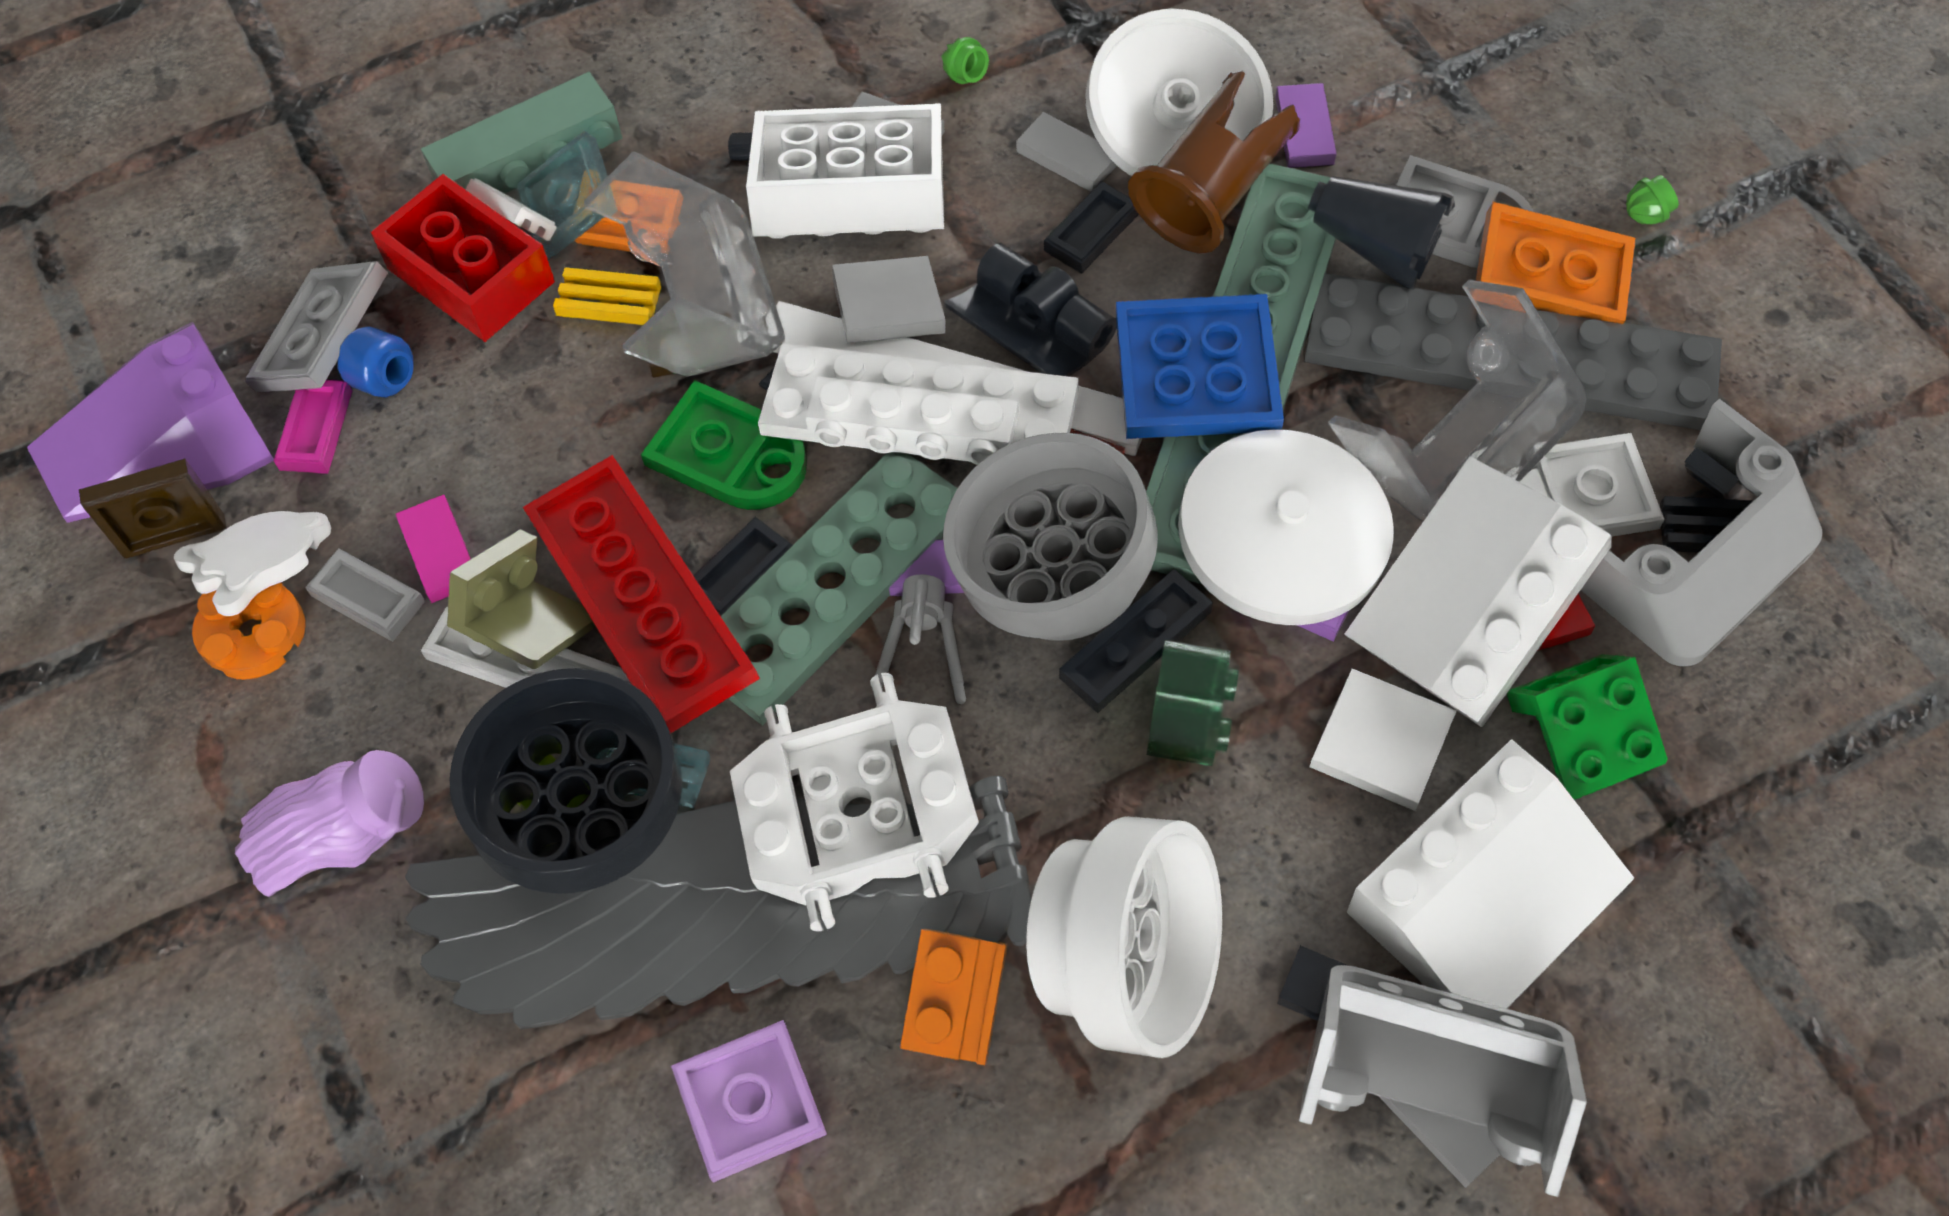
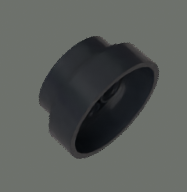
M580 668L557 669L532 675L508 686L491 698L474 715L462 733L454 751L449 778L450 795L456 817L483 860L495 872L519 886L530 890L557 894L576 893L602 887L620 879L640 866L653 854L669 832L675 820L682 793V773L679 757L666 722L655 704L640 689L617 676L602 671ZM617 748L612 756L605 759H595L602 750ZM555 753L560 754L559 758L553 763L539 765L546 756ZM632 790H647L636 801H623L624 797ZM583 794L590 795L584 804L578 807H567L570 800ZM532 801L531 805L523 812L510 813L512 808L519 802ZM611 836L619 837V839L599 851L595 850L597 844L604 838ZM554 842L561 843L560 848L554 854L547 857L538 856L544 846Z

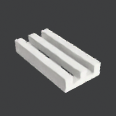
M471 178L465 189L514 224L547 241L551 240L557 226L548 218L476 178L474 180Z

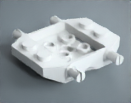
M881 673L885 692H883L878 674L870 680L877 704L874 709L800 731L792 732L788 708L785 705H775L777 716L772 706L768 707L764 714L767 719L770 738L730 770L751 880L759 890L806 905L810 919V929L814 931H824L821 918L827 929H830L835 924L829 900L851 894L874 878H905L920 873L924 895L926 897H936L931 878L934 876L940 896L945 894L949 887L946 883L942 866L949 863L979 823L946 707L898 700L893 682L894 678L889 673ZM898 745L921 834L918 836H914L892 750V746ZM800 774L820 864L811 867L791 777ZM859 797L871 800L870 808L864 814L858 817L844 815V809L851 800Z

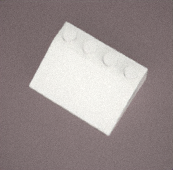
M941 104L755 111L746 184L753 237L784 238L789 235L805 234L832 236L836 233L855 232L874 235L884 231L905 230L923 233L931 229H944Z
M1469 456L1344 635L1480 727H1483L1611 548V534L1563 504Z
M1511 739L1356 887L1347 913L1425 986L1507 1009L1632 882L1634 877L1557 777Z

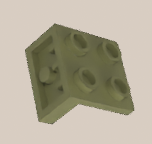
M520 529L450 572L447 626L531 669H537L596 626L582 604L534 581L538 568L536 562L537 537Z

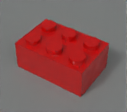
M444 174L440 175L371 232L384 263L390 272L484 342L489 340L555 282L541 243Z

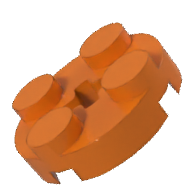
M282 582L258 593L242 612L234 616H223L217 612L212 601L217 590L200 596L197 602L199 611L194 618L192 627L195 648L212 668L223 671L228 677L245 680L259 678L274 672L287 662L283 656L291 650L293 644L295 643L298 648L304 638L306 621L303 609ZM248 620H261V624L252 627L251 635L244 636L238 630Z

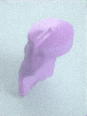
M374 750L367 752L356 762L344 761L336 763L322 770L317 775L276 787L267 797L241 818L243 825L239 836L241 841L235 847V855L238 857L245 872L251 873L253 884L268 897L313 871L327 867L355 868L366 862L370 855L390 840L395 833L410 828L421 817L424 807V794L419 778L412 767L398 755L387 751Z

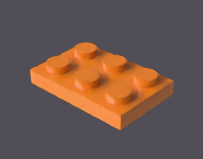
M1492 202L1485 217L1474 294L1530 309L1624 324L1626 321L1636 238Z

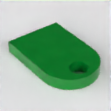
M694 380L641 453L644 466L726 504L746 510L766 509L784 502L798 490L807 470V458L802 440L761 435L758 426L761 409ZM774 464H784L790 467L789 472L781 478L774 479L764 475L765 470Z

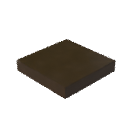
M185 458L79 489L81 506L124 559L226 528L224 513Z

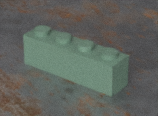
M587 72L421 148L433 181L444 174L466 189L471 178L473 180L476 178L505 194L623 138L613 104L591 73Z

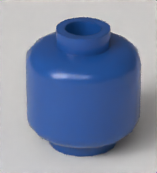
M363 327L347 335L340 346L339 358L337 360L338 371L342 379L355 389L373 396L385 398L401 391L412 377L414 370L413 353L410 346L399 336L377 328Z

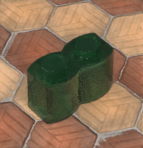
M1165 640L1146 755L1212 766L1216 750L1227 751L1232 719L1221 717L1223 701L1234 702L1239 669L1229 668L1231 651Z

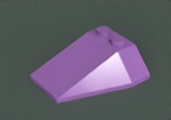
M193 322L147 344L27 447L67 523L90 518L89 514L81 506L79 489L185 458L208 490L229 485L274 461L273 456L233 392Z

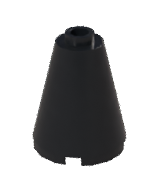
M1332 176L1327 184L1318 183L1310 199L1308 210L1315 212L1313 223L1396 282L1413 290L1416 286V280H1420L1443 231L1441 230L1442 225L1439 223L1443 215L1449 216L1454 196L1444 192Z

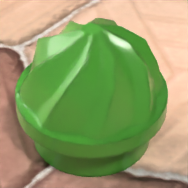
M963 37L956 39L954 43L946 44L947 50L943 52L941 58L943 60V69L951 80L959 84L975 83L984 76L988 68L989 57L987 51L976 39Z
M1657 175L1651 180L1643 178L1637 182L1627 195L1626 207L1628 215L1640 224H1656L1668 220L1670 213L1679 207V202L1671 184L1663 176Z

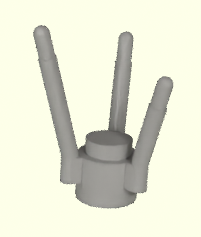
M924 574L910 576L904 581L902 600L895 602L893 621L875 675L878 674L883 687L884 683L881 673L889 671L904 623L910 627L909 641L915 645L920 642L921 631L933 629L936 627L937 622H940L955 700L958 704H964L966 695L952 622L953 604L944 601L945 584L940 579Z

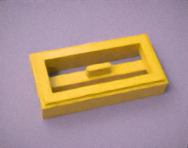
M564 268L562 274L564 283H560L558 287L560 297L555 298L553 304L556 316L651 326L661 290L659 277ZM572 298L599 300L600 303H599V302H590V301L572 300ZM619 302L644 305V307L619 305Z

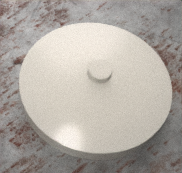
M1161 9L1139 15L1118 27L1103 43L1096 55L1087 80L1086 109L1091 129L1101 148L1119 168L1132 176L1139 167L1156 166L1222 87V82L1230 72L1244 71L1245 76L1233 100L1235 105L1224 128L1230 130L1242 141L1252 129L1272 117V86L1268 72L1256 50L1231 26L1210 15L1197 11Z
M1262 430L1246 433L1232 438L1212 450L1202 459L1188 480L1182 497L1178 520L1179 538L1185 558L1193 573L1205 588L1230 608L1254 619L1273 624H1315L1330 620L1351 610L1377 584L1388 563L1393 545L1394 526L1390 506L1381 486L1371 472L1357 458L1338 445L1312 434L1292 430Z

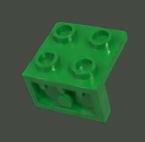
M1601 654L1507 692L1512 712L1533 715L1539 721L1557 778L1574 800L1664 765L1668 760L1635 657Z

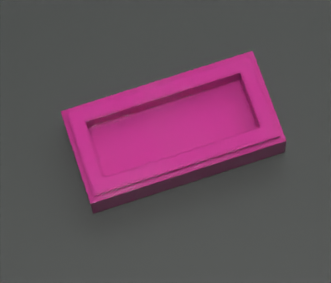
M326 380L322 388L295 390L274 458V463L279 471L329 473L352 394L349 384L341 380Z
M443 494L395 514L431 603L449 597L450 572L471 560L450 505Z

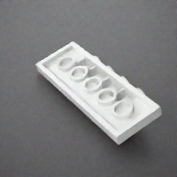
M782 343L759 417L758 426L760 434L764 436L820 442L829 447L843 445L867 448L878 453L899 452L915 454L931 460L946 458L970 461L978 465L994 452L1015 441L1040 434L1070 433L1079 383L1078 378Z

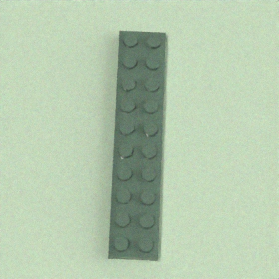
M1269 163L1251 185L1213 297L1267 294L1282 409H1284L1336 238L1313 223L1315 212L1308 210L1310 199L1318 183L1327 184L1331 177ZM1246 433L1164 438L1146 491L1155 515L1158 530L1156 556L1151 571L1167 575L1175 569L1186 580L1202 584L1189 566L1179 538L1178 520L1182 497L1190 476L1202 459L1222 443Z

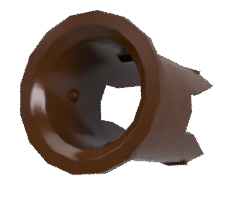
M1244 71L1230 72L1222 82V87L1156 166L1139 167L1128 181L1129 197L1135 210L1146 224L1163 239L1186 251L1198 254L1210 253L1224 240V224L1222 221L1289 139L1291 140L1300 129V118H1298L1294 105H1289L1252 129L1243 141L1230 130L1224 128L1235 105L1233 100L1245 76Z

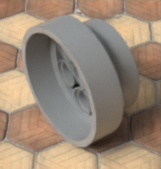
M1048 433L1027 437L999 449L980 462L968 474L950 502L944 523L943 541L951 571L970 604L983 618L996 627L1016 635L1064 641L1082 638L1098 632L1110 625L1125 612L1144 584L1153 566L1158 544V530L1155 515L1143 482L1132 463L1122 453L1107 443L1089 436L1073 433ZM1087 514H1091L1090 516H1088V517H1086V518H1082L1083 516H1085V515H1087ZM1122 548L1116 553L1108 554L1110 551L1114 549ZM1069 556L1064 561L1055 563L1060 558ZM1015 565L1013 568L1004 571L1009 566ZM1040 600H1045L1044 602H1041V603H1035V602L1040 601Z

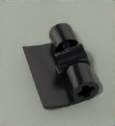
M996 243L981 259L977 269L976 285L951 299L945 300L946 308L1042 374L1071 376L1091 362L1106 348L1117 329L1116 318L1079 295L1075 282L1065 271L1058 267L1050 266L1041 273L1038 271V266L1003 243Z

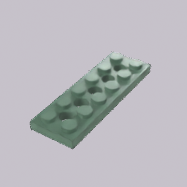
M886 453L721 616L745 654L748 649L757 644H765L773 648V652L768 659L762 662H751L760 679L728 699L763 726L767 722L764 714L765 710L772 706L776 713L775 705H783L890 596L889 588L936 540H943L946 513L958 488L907 453ZM896 504H908L915 509L906 518L896 519L887 514V511ZM863 538H873L880 543L879 547L871 553L861 554L852 549L853 545ZM827 573H839L845 577L844 582L834 589H824L817 585L818 580ZM793 608H802L810 613L806 621L799 625H787L781 619L788 610Z

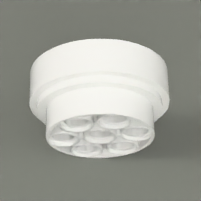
M1121 817L1105 826L1093 841L1073 839L1061 844L1050 855L1041 870L1032 895L1027 922L1026 947L1031 981L1041 1003L1055 1014L1074 1016L1083 1034L1096 1047L1104 1050L1157 1058L1170 1057L1189 1042L1205 1014L1214 987L1220 958L1222 898L1216 863L1202 833L1195 826L1185 821Z

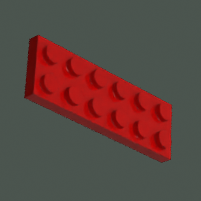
M613 455L523 506L524 511L632 685L640 689L655 704L663 716L670 734L760 679L755 667Z

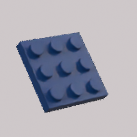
M1267 294L1116 302L1115 315L1126 439L1282 430L1284 417Z

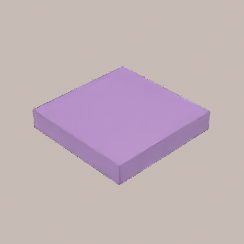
M784 1020L671 1066L712 1182H716L827 1135Z

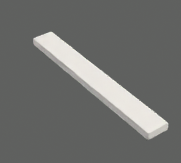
M778 301L760 336L761 348L779 353L782 343L1025 371L909 337L847 343L841 318ZM1079 386L1070 433L1098 439L1114 447L1119 452L1136 456L1142 438L1126 439L1123 398Z

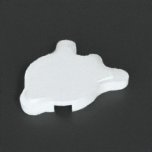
M275 511L262 513L235 523L207 541L180 548L174 554V560L181 571L193 573L192 582L198 592L207 594L217 590L212 601L219 614L234 616L242 612L258 593L272 585L287 580L304 569L309 564L305 554L309 548L317 550L319 544L330 535L331 525L327 516L319 512Z

